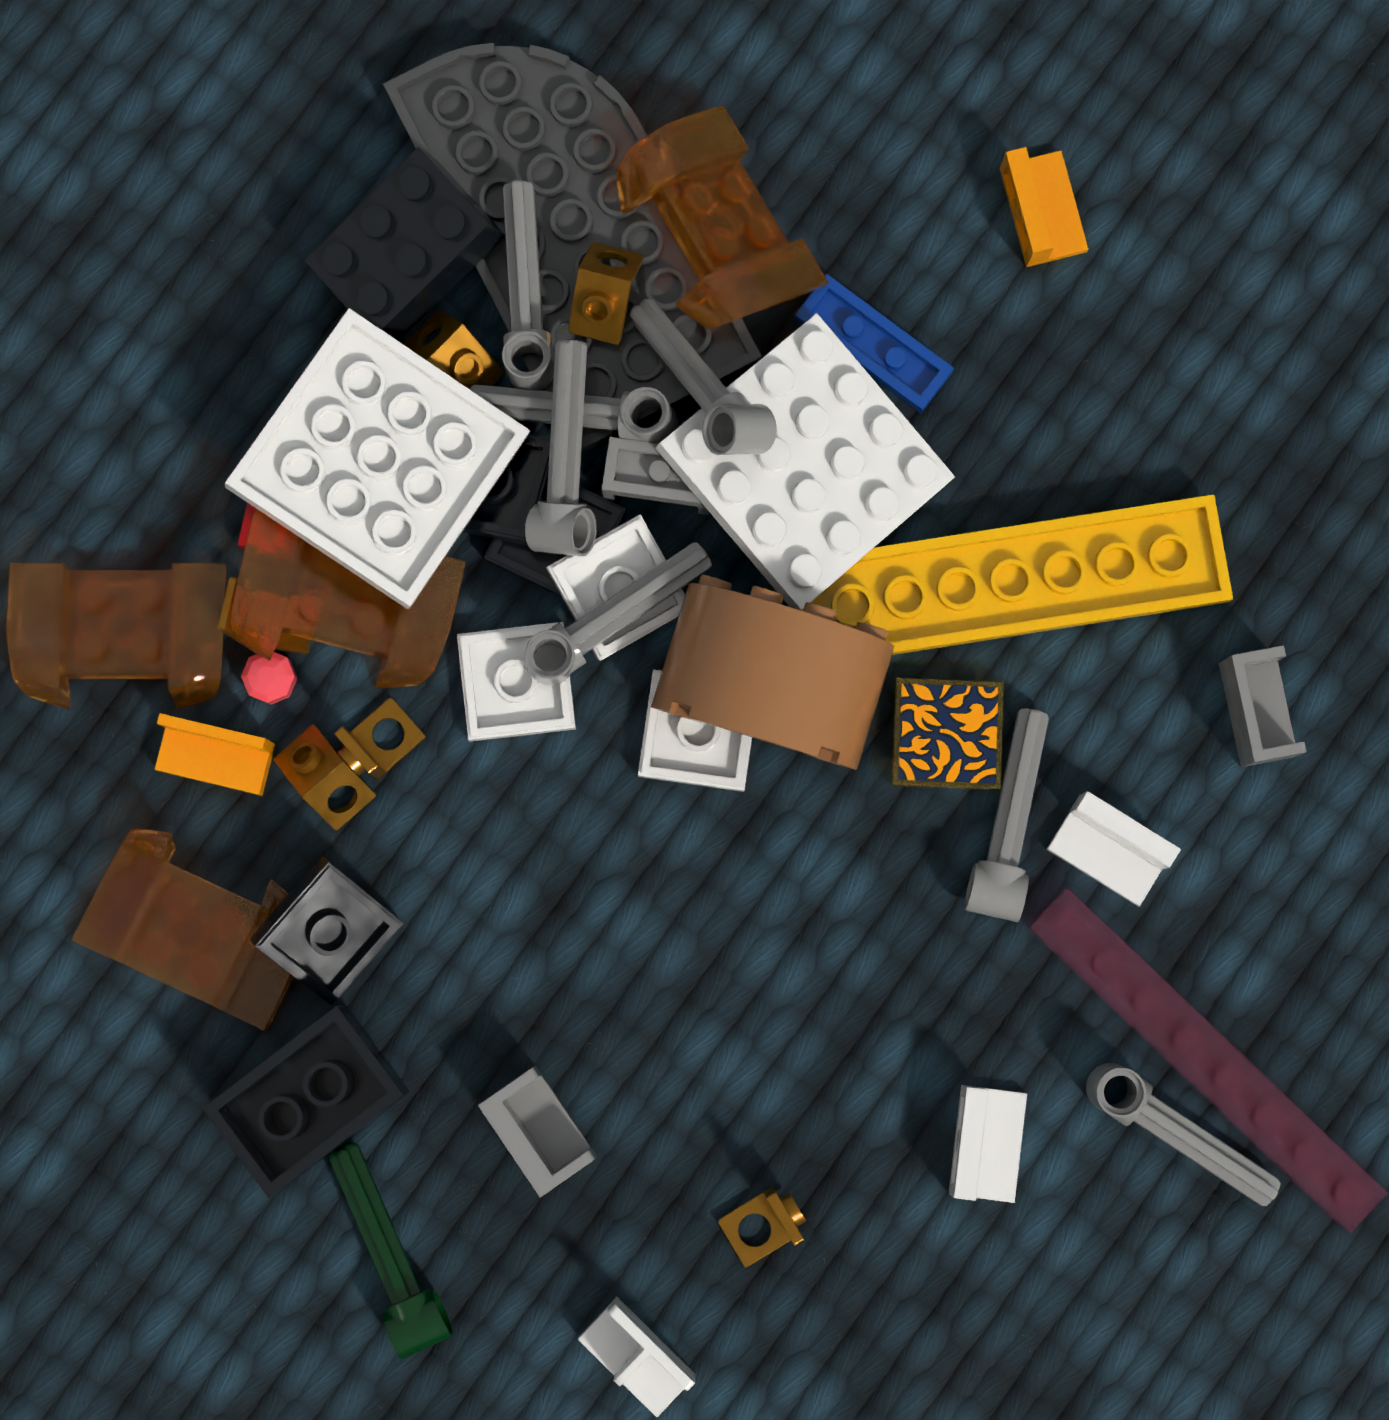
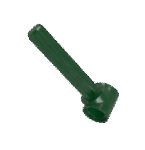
M356 1143L348 1144L335 1150L329 1155V1161L392 1305L384 1309L385 1312L382 1314L389 1339L396 1353L403 1360L454 1335L452 1325L436 1291H431L430 1288L421 1291L359 1145Z

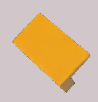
M1026 147L1005 152L999 169L1026 267L1087 253L1089 249L1062 150L1029 158Z
M159 713L157 724L165 727L154 770L263 796L276 744L266 738Z

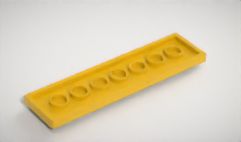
M1207 495L874 547L810 603L837 611L835 622L856 628L857 622L887 630L886 641L894 645L892 655L1228 603L1233 600L1215 495Z

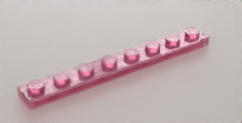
M1068 888L1064 889L1028 927L1346 1232L1351 1233L1388 1194Z

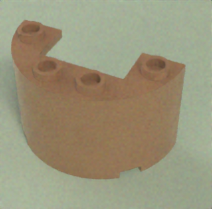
M701 575L698 584L689 583L651 708L699 723L703 722L857 771L894 650V645L886 641L888 631L861 622H857L856 628L835 622L837 611L814 603L806 602L803 611L782 605L784 595L757 586H752L750 595L731 591V583L707 575Z

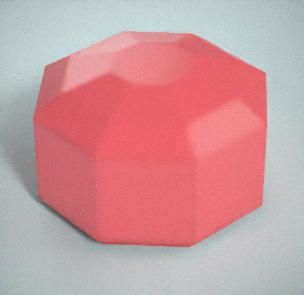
M268 649L249 657L241 675L248 695L270 705L289 698L298 679L291 660Z

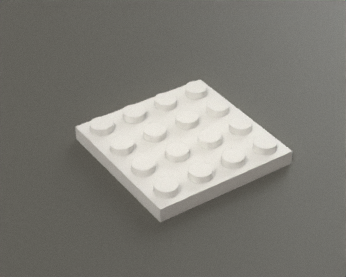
M349 308L225 482V488L409 610L521 447L530 430Z
M817 313L726 388L730 393L739 392L743 394L750 404H763L772 411L776 420L777 432L775 441L767 452L762 454L716 455L712 453L705 445L702 435V424L706 414L702 408L662 440L655 448L778 593L784 595V601L789 607L802 610L806 602L810 603L955 478L953 473Z

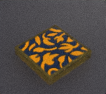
M896 678L891 786L999 791L1001 789L1004 682Z

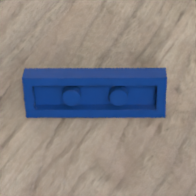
M828 274L824 276L794 316V321L802 326L817 313L872 379L919 414L925 410L953 373L954 367Z

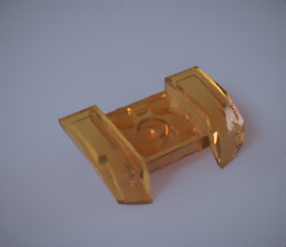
M724 105L671 121L631 146L616 170L622 214L631 212L652 198L700 279L675 305L709 330L822 288L829 283L803 238L792 242L787 241L740 160L747 153L749 147Z
M255 508L231 614L233 638L270 661L279 643L281 632L382 658L374 688L420 685L435 671L451 629L466 562L445 556L408 610Z
M10 563L6 635L13 680L26 696L66 709H70L71 706L68 679H168V690L175 701L177 710L217 696L221 679L223 632L218 629V623L226 592V563H172V570H69L64 563Z
M131 828L118 847L72 941L267 1032L294 976L255 947L249 939L289 893L270 880L260 906L170 864L176 849L172 840V833Z

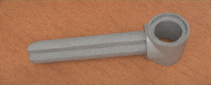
M513 180L505 184L502 189L511 332L503 336L502 359L508 378L515 388L542 391L554 378V361L551 333L543 330L535 190L531 182ZM526 353H535L543 358L541 365L530 372L518 370L515 367V363L520 356Z
M644 299L639 305L633 306L630 311V317L633 319L635 327L706 413L702 424V435L707 448L716 455L762 454L767 452L772 447L777 432L776 420L772 411L763 404H750L746 397L739 392L730 393L654 300Z
M559 340L555 345L547 501H538L531 508L525 524L527 544L535 552L586 556L592 550L596 539L597 525L594 513L591 509L587 508V504L578 503L587 345L583 341Z
M476 384L470 388L471 391L514 420L551 424L553 392ZM641 387L633 391H624L621 399L589 395L584 397L583 427L617 430L619 438L660 443L678 428L676 412L666 397L655 388ZM652 407L662 409L661 418L656 425L650 428L638 427V419L643 411Z
M697 542L691 543L568 627L564 628L560 623H557L550 629L535 634L529 640L525 649L526 665L530 675L537 682L544 685H557L564 682L572 672L586 663L583 657L584 654L709 571L712 563L706 551ZM545 645H556L566 655L564 664L555 671L542 670L534 661L537 651Z
M1026 708L1020 709L1017 712L987 860H979L978 863L973 865L965 897V911L1013 922H1019L1027 896L1029 875L1026 874L1024 869L1018 868L1049 722L1048 714L1039 710Z
M1106 1063L1096 1067L1090 1073L1086 1083V1093L1090 1102L1096 1108L1105 1112L1124 1126L1135 1122L1258 1205L1267 1206L1275 1199L1281 1185L1276 1176L1152 1095L1153 1085L1141 1078L1136 1072L1118 1064ZM1123 1076L1127 1083V1094L1121 1102L1110 1105L1104 1096L1105 1085L1111 1078Z

